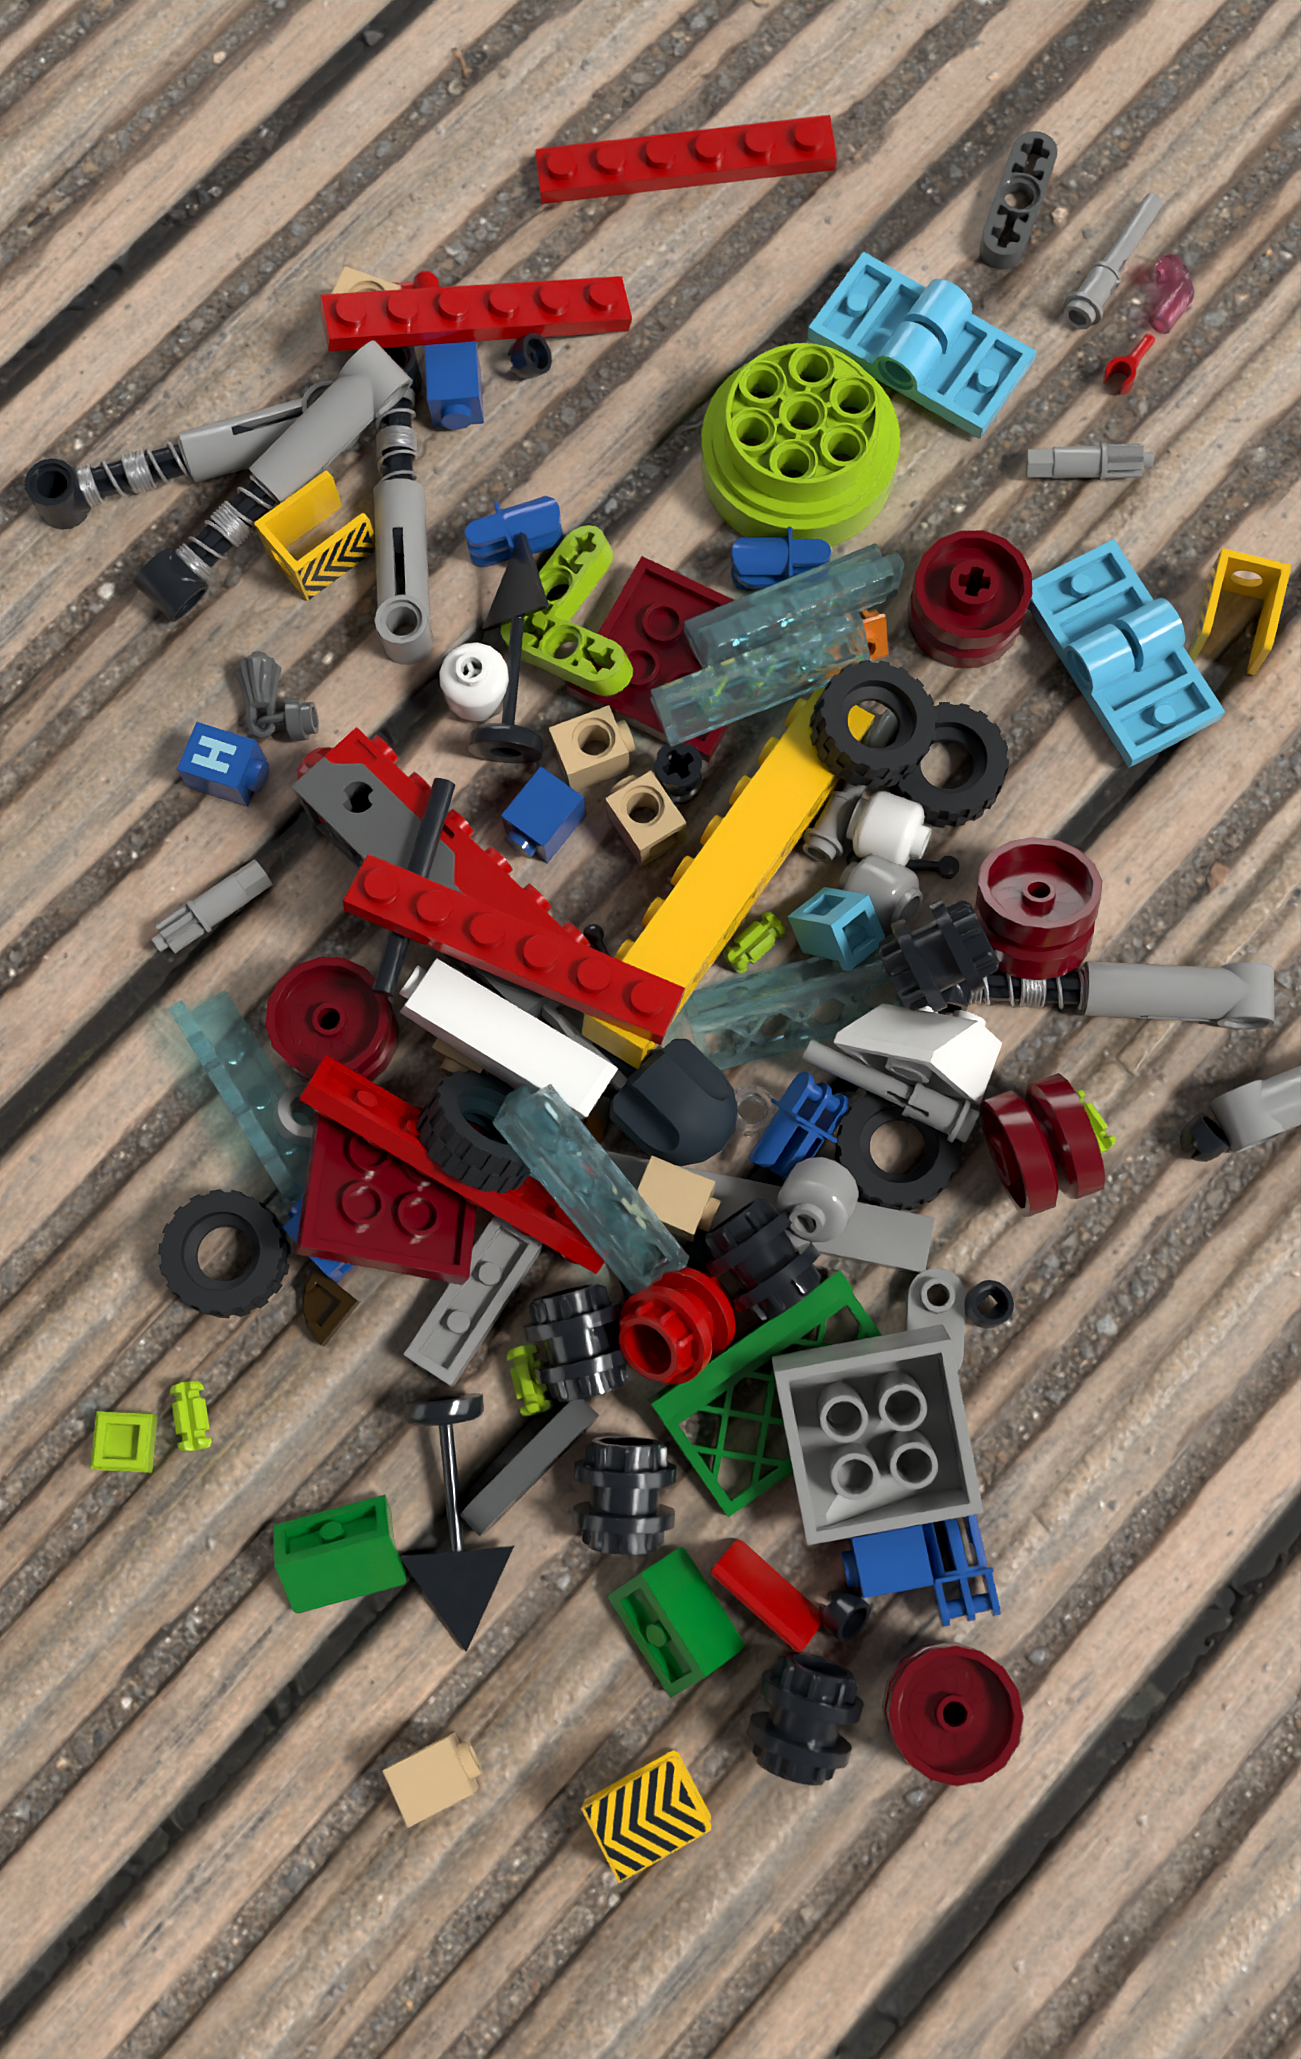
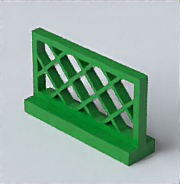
M830 1269L823 1274L820 1284L816 1289L781 1315L767 1322L758 1320L734 1337L729 1348L709 1361L706 1368L694 1379L683 1384L669 1383L647 1399L728 1518L793 1472L790 1456L785 1460L763 1456L768 1424L784 1425L783 1418L770 1416L776 1383L771 1356L781 1355V1351L791 1344L814 1348L835 1345L824 1343L827 1319L845 1306L858 1323L855 1341L865 1339V1335L867 1338L882 1336L851 1291L853 1290L852 1286L840 1270ZM817 1326L815 1341L801 1338ZM771 1359L769 1374L755 1371ZM745 1377L767 1381L762 1414L730 1409L734 1385ZM724 1393L722 1407L708 1405V1403ZM699 1410L721 1414L715 1447L692 1444L679 1424ZM729 1416L760 1421L755 1454L723 1449ZM698 1452L713 1455L711 1471ZM721 1457L753 1462L749 1485L729 1499L717 1481ZM761 1464L775 1466L759 1478Z

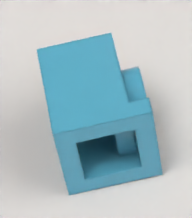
M824 887L787 916L802 953L838 960L842 970L851 971L879 948V942L886 938L868 894Z

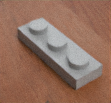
M494 1215L472 1249L469 1279L463 1285L453 1283L448 1285L403 1355L454 1387L545 1244L532 1236L518 1232L510 1223Z

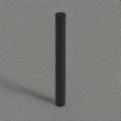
M434 778L407 868L408 871L427 879L456 786L447 779ZM391 930L388 931L371 988L372 992L386 997L394 996L410 942L409 938Z

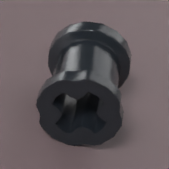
M678 741L665 744L657 752V760L654 764L655 777L674 805L687 804L699 795L702 789V774L700 772L702 758L699 751L691 744H683ZM676 768L680 774L688 772V776L681 779L677 773L669 775V771Z

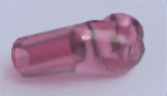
M1175 254L1162 256L1154 267L1156 274L1155 283L1161 302L1149 316L1148 320L1150 326L1161 334H1167L1171 331L1190 306L1195 296L1189 271L1183 264L1182 259Z

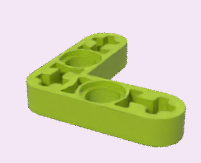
M586 525L571 531L539 572L546 597L549 591L558 585L566 584L569 585V588L561 598L553 601L547 600L549 608L524 617L521 660L592 693L609 696L622 691L629 684L633 676L631 662L622 647L615 641L569 622L613 561L614 552L602 530L596 526ZM511 622L501 626V635L508 647ZM536 629V631L542 638L541 641L539 642L535 636L529 633H532ZM567 642H578V646L571 656L564 659L554 658L557 649ZM592 658L594 659L596 664L604 667L599 672H597L594 665L591 663Z

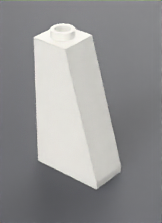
M437 958L428 971L418 965L399 992V994L408 999L400 1013L566 1124L588 1116L618 1069L605 1059Z

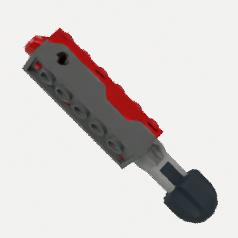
M356 727L334 748L319 747L310 752L299 764L297 782L292 785V788L310 822L358 870H360L368 854L407 870L431 787L416 772H413L408 777L395 764L399 758L382 738L376 735L370 740ZM451 809L447 813L428 877L429 880L590 947L589 941L573 924L567 921L561 926L549 915L548 911L551 909V905L534 886L528 883L522 888L511 878L509 873L513 871L512 867L495 848L489 846L484 851L473 841L471 836L474 834V830L457 811ZM443 953L468 978L546 1025L552 1026L556 1031L617 1067L616 1073L609 1082L618 1091L611 1101L610 1119L641 1150L650 1156L677 1166L702 1163L720 1152L734 1133L738 1115L734 1089L722 1071L690 1040L674 1039L665 1047L657 1044L646 1061L636 1069L582 1035L583 1012Z

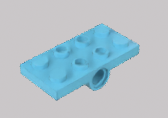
M865 252L860 255L810 324L807 339L815 344L827 346L844 353L875 379L978 439H981L1032 366L1037 353L1033 348L973 315L970 299L962 289L952 282L944 279H934L925 287Z
M1115 539L1032 580L1033 595L1028 606L1030 612L1128 768L1221 720L1225 710L1183 647L1185 643V630L1178 613L1166 599H1152Z

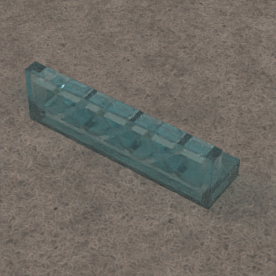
M874 543L684 621V633L705 674L708 675L896 597L905 564L898 551L883 557L877 544Z
M856 609L652 689L653 697L650 700L670 747L824 687L835 674L838 676L842 668L850 664L852 666L858 665L860 661L870 660L871 662L863 620Z
M877 949L851 971L842 970L838 960L816 956L694 990L683 1006V1012L690 1027L694 1045L720 1070L808 1046L811 1039L818 1043L834 1039L837 1032L875 1009L864 1003L871 990L876 986L892 981ZM895 989L897 1003L890 1005L905 1007ZM834 998L846 1004L836 1020L821 1023L811 1017L822 1001ZM781 1013L793 1019L783 1035L769 1038L757 1032L769 1016ZM726 1028L740 1034L731 1049L709 1055L704 1034Z
M224 990L193 1010L183 1000L167 1008L278 1190L290 1202L295 1204L304 1195L310 1146L293 1144L285 1140L276 1130L273 1121L274 1109L288 1088L234 1001ZM292 1114L296 1123L309 1125L304 1114Z
M524 1084L507 1094L493 1121V1125L631 1294L661 1280L664 1273L679 1271L687 1266L688 1254L552 1084L535 1093H532ZM661 1252H662V1253L664 1254L665 1258L659 1260L660 1255H661Z

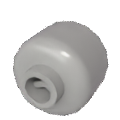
M868 855L859 863L856 861L851 862L839 880V890L869 895L884 934L893 932L890 924L902 918L905 919L909 926L922 904L923 893L919 890L917 875L907 867L877 855Z
M823 1157L805 1159L795 1165L779 1191L776 1204L777 1213L779 1214L784 1209L788 1210L790 1213L789 1219L792 1224L786 1229L796 1237L809 1242L830 1241L837 1238L846 1228L856 1207L859 1195L856 1180L848 1169L836 1161Z

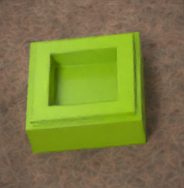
M96 1411L90 1470L152 1473L158 1415Z

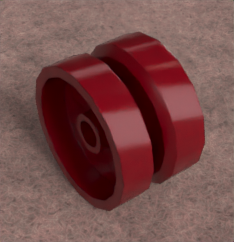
M960 530L938 539L923 554L916 570L912 585L913 590L908 603V626L917 645L934 661L953 668H979L999 660L1014 645L1033 595L1032 572L1023 554L1007 539L984 530Z
M1031 837L1009 841L994 849L981 864L974 912L1000 962L998 970L1017 978L1043 980L1065 975L1080 966L1088 955L1092 945L1095 920L1098 916L1103 881L1095 863L1079 849L1058 840Z
M318 957L296 965L278 981L267 1002L265 1026L272 1047L301 1081L307 1084L325 1055L372 1082L387 1069L397 1050L399 1024L392 1003L388 997L371 991L374 977L365 967L346 958ZM329 1025L335 1027L333 1029L327 1030V1027Z
M1060 1073L1028 1084L1025 1101L1012 1090L981 1101L980 1117L988 1150L1006 1193L1023 1217H1030L1056 1207L1059 1190L1070 1199H1079L1104 1189L1106 1181L1104 1162L1092 1124L1079 1096L1069 1081Z
M947 1641L920 1646L899 1661L886 1682L882 1702L886 1733L903 1759L932 1781L953 1786L983 1782L1004 1768L1019 1746L1024 1721L1019 1690L1005 1668L980 1650ZM950 1702H959L961 1704L957 1710L963 1715L955 1725L943 1718L944 1707Z

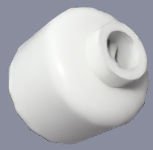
M481 643L463 644L453 649L444 659L439 672L440 686L450 710L459 717L473 722L487 721L499 715L503 710L504 695L509 682L508 667L502 655L491 646Z
M878 791L868 800L860 798L851 816L846 838L853 841L854 853L859 858L864 859L868 855L873 854L905 866L911 856L921 859L927 847L932 829L923 826L924 810L920 804L886 791Z

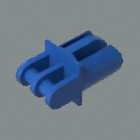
M549 496L533 499L506 509H500L498 501H494L496 514L472 521L465 529L470 559L474 565L481 568L509 560L520 532L526 534L532 554L559 546L563 540L559 505L554 498Z
M788 527V536L739 538L734 542L732 548V582L739 589L787 590V599H791L792 587H814L825 583L828 577L831 548L826 541L821 539H793L792 527Z
M805 1071L795 1076L780 1101L774 1098L771 1099V1102L778 1106L779 1109L748 1156L752 1163L763 1168L768 1167L778 1174L783 1181L786 1180L797 1163L815 1156L825 1138L837 1143L838 1140L832 1134L849 1107V1099L841 1093L833 1095L829 1085L823 1082L815 1084L814 1077Z
M976 1514L962 1517L973 1565L970 1566L967 1564L956 1518L940 1521L950 1570L946 1571L943 1568L933 1522L920 1524L923 1529L934 1585L931 1586L942 1627L950 1626V1619L965 1616L969 1622L975 1620V1614L990 1611L992 1616L1001 1614L992 1574L994 1570L993 1567L988 1566ZM981 1575L985 1593L971 1596L967 1578ZM956 1580L960 1598L945 1601L942 1583Z

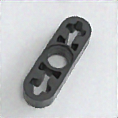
M1026 132L1020 135L1013 144L980 242V255L983 261L992 268L1000 270L1013 268L1020 263L1026 251L1058 153L1055 141L1043 132ZM1030 153L1040 156L1035 164L1032 176L1024 173L1026 161ZM1012 192H1022L1030 197L1032 204L1024 209H1016L1006 202L1005 197ZM1004 226L1013 227L1011 239L1007 247L1001 248L997 246Z
M584 1399L570 1401L470 1502L460 1514V1517L480 1537L483 1536L583 1436L600 1415Z

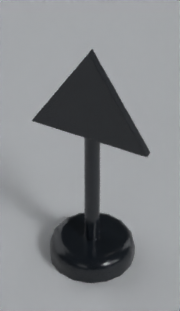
M522 532L519 534L482 628L485 631H489L511 622L507 660L509 682L504 695L502 723L480 725L472 730L469 738V752L477 757L502 763L536 762L542 759L543 754L542 737L532 729L515 725L524 617L549 608L527 536Z
M480 1393L435 1396L403 1403L405 1419L410 1425L421 1427L439 1426L451 1551L400 1556V1559L466 1652L515 1546L465 1550L463 1524L460 1517L461 1503L453 1424L471 1421L482 1415L484 1400L483 1394Z

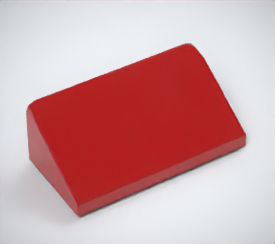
M739 1539L734 1541L711 1568L713 1571L711 1575L796 1652L799 1650L802 1652L822 1624L819 1618V1609L744 1541Z

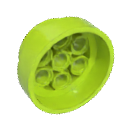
M810 343L787 344L773 348L732 373L718 388L710 401L703 421L701 441V466L706 492L711 503L725 522L746 538L788 536V527H792L793 539H821L826 541L830 547H833L864 530L877 517L887 502L894 483L900 450L898 418L888 395L880 384L858 363L844 353L827 346ZM759 392H765L770 394L771 397L760 399L754 397V395ZM845 407H855L862 412L850 414L842 409ZM806 423L812 426V428L799 430L791 425ZM746 439H757L761 441L762 444L758 446H747L743 444L742 441ZM835 454H847L853 459L843 462L834 459L832 456ZM797 470L803 475L797 478H790L783 475L782 472Z

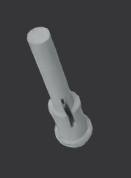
M1149 193L1144 197L1104 260L1095 262L1079 289L1071 292L1065 299L1064 317L1073 327L1088 329L1101 320L1104 304L1121 282L1119 279L1122 267L1162 208L1163 202L1158 195Z
M886 709L866 744L867 747L885 748L892 743L899 726L895 715L889 709ZM846 780L840 791H833L830 794L829 801L815 826L806 829L803 834L805 840L803 850L807 855L822 863H831L834 857L841 856L844 850L841 843L847 834L851 816L867 786L858 784L856 787L848 784Z
M812 1039L802 1060L903 1107L902 1115L909 1116L947 1134L946 1140L951 1143L954 1139L965 1143L979 1115L978 1111L970 1108L971 1102L968 1100L961 1104L923 1086L918 1081L912 1087Z

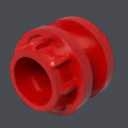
M682 1266L666 1269L655 1277L647 1287L632 1295L621 1309L619 1342L625 1359L638 1374L648 1379L670 1384H683L691 1381L706 1368L709 1361L729 1348L734 1339L736 1326L734 1306L731 1302L732 1298L724 1285L716 1277L708 1273Z

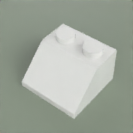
M884 1003L837 1032L834 1044L854 1060L905 1084L915 1085L918 1081L923 1086L950 1099L963 1102L968 1100L977 1105H980L1002 1042L985 1027L986 1021L983 1018L967 1011L955 1010L953 1015L949 1016L938 1014V1012L934 1013L929 1006H925L917 1011H911L906 1007Z

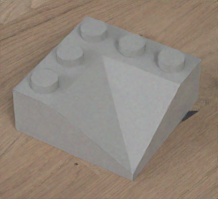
M943 1324L771 1356L807 1545L984 1513L952 1341Z

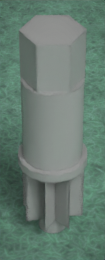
M1100 443L1099 446L1026 449V477H1098L1099 480H1105L1106 478L1142 477V470L1144 468H1153L1154 454L1153 452H1143L1144 446L1142 444Z
M254 859L195 900H188L183 907L156 924L155 927L160 933L151 940L160 952L170 946L173 952L177 953L204 933L212 931L211 927L273 884L259 863Z

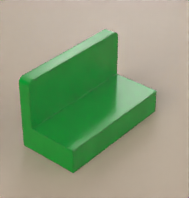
M386 1494L273 1525L274 1566L290 1605L297 1614L401 1586L406 1583L405 1569L394 1542L392 1511Z
M679 1547L607 1595L670 1698L704 1679L745 1648L743 1639L684 1547Z

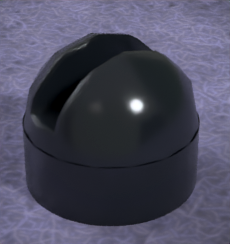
M527 334L518 338L509 347L507 359H510L512 363L510 368L512 373L518 377L531 379L543 375L550 370L552 365L551 351L547 342L539 334ZM529 354L531 355V358H532V362H533V363H531V361H530V359H529V357H528Z
M1199 1112L1181 1131L1180 1145L1182 1150L1185 1151L1193 1145L1197 1148L1191 1156V1159L1195 1161L1208 1162L1220 1156L1230 1147L1222 1129L1202 1112Z
M995 1280L982 1281L968 1291L964 1302L965 1315L976 1327L995 1328L1006 1322L1012 1315L1014 1309L1013 1297L1008 1288L1002 1283ZM991 1295L997 1303L982 1315L977 1307Z
M839 1588L827 1593L828 1597L832 1600L828 1606L820 1603L819 1618L830 1634L840 1642H847L863 1629L869 1619L871 1606L857 1593L849 1589Z

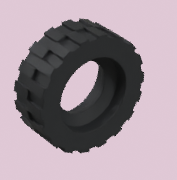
M870 660L860 661L858 665L852 666L850 664L842 668L839 675L835 674L826 685L810 717L809 727H812L810 739L812 746L815 745L818 751L817 757L822 763L825 762L831 769L830 772L837 778L840 776L846 779L848 784L856 787L859 784L867 786V789H877L879 786L884 785L887 788L896 785L901 778L905 780L910 776L930 750V746L936 738L937 731H935V726L938 723L937 713H934L933 709L934 701L931 695H928L923 689L924 685L918 678L915 680L908 674L909 671L906 669L891 666L890 662L879 661V663H872ZM863 701H875L887 707L898 721L899 732L895 742L885 748H870L860 743L849 730L848 714L850 709Z
M939 702V705L933 706L934 713H937L938 723L935 726L937 734L933 744L940 741H953L965 747L970 753L974 764L971 778L961 787L941 789L926 780L922 773L920 762L910 776L905 780L901 778L896 785L890 786L891 794L911 800L922 806L924 810L923 824L928 822L935 824L934 827L945 828V825L959 827L965 825L969 820H977L983 816L987 808L990 809L996 802L1006 779L1005 776L1009 769V759L1006 757L1008 752L1007 742L1002 739L1000 735L1001 730L997 724L990 722L987 719L988 715L981 710L977 712L969 708L970 705L963 703L954 705L950 704V702ZM899 728L897 729L893 737L892 743H894L898 737Z
M460 1071L452 1072L450 1077L446 1075L420 1112L419 1120L416 1123L417 1130L420 1132L419 1140L421 1145L425 1146L429 1157L434 1162L436 1161L443 1168L444 1172L450 1176L453 1175L461 1180V1183L469 1187L474 1186L480 1188V1191L489 1193L490 1191L507 1193L509 1189L516 1190L519 1188L542 1158L549 1145L547 1126L543 1124L541 1114L532 1107L530 1101L524 1095L521 1096L508 1084L496 1080L493 1076L481 1075L475 1071H467V1073H461ZM466 1120L488 1130L500 1143L490 1140L477 1132Z
M867 1091L863 1098L860 1100L856 1099L851 1104L847 1114L842 1119L836 1137L838 1141L836 1143L835 1160L848 1169L856 1180L859 1191L858 1199L861 1197L869 1202L870 1205L895 1210L909 1208L911 1211L918 1209L922 1204L930 1203L937 1198L949 1184L959 1166L958 1159L962 1153V1142H959L958 1139H954L952 1143L947 1141V1134L909 1116L902 1115L903 1107ZM903 1121L911 1124L921 1133L925 1142V1156L922 1163L914 1171L904 1175L890 1174L880 1169L872 1159L870 1153L871 1137L881 1125L887 1122Z
M221 1189L211 1190L210 1194L204 1196L198 1194L190 1198L191 1202L184 1207L180 1206L173 1213L175 1216L169 1224L166 1223L162 1231L164 1237L162 1243H159L158 1249L162 1264L159 1267L161 1275L166 1277L168 1281L167 1287L172 1294L177 1295L181 1299L180 1301L188 1307L218 1318H230V1315L242 1317L251 1314L250 1311L257 1307L261 1309L269 1303L268 1299L274 1293L277 1294L283 1286L281 1282L284 1275H288L290 1264H288V1254H291L290 1243L286 1241L285 1234L287 1232L282 1228L283 1224L278 1221L276 1215L263 1203L239 1191L231 1190V1192H224ZM220 1227H234L243 1231L249 1238L253 1250L251 1263L245 1273L227 1282H219L207 1277L201 1270L198 1262V1250L202 1240L208 1233Z

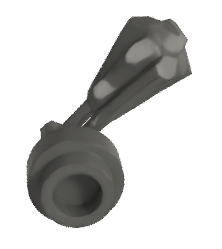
M256 651L242 659L236 676L245 696L247 726L252 735L258 738H267L274 731L288 730L291 740L297 742L308 740L310 734L318 733L319 719L314 702L305 703L303 698L287 699L285 702V712L276 714V692L282 667L274 661V658L269 657L264 652ZM266 708L267 716L261 717L257 721L256 709Z

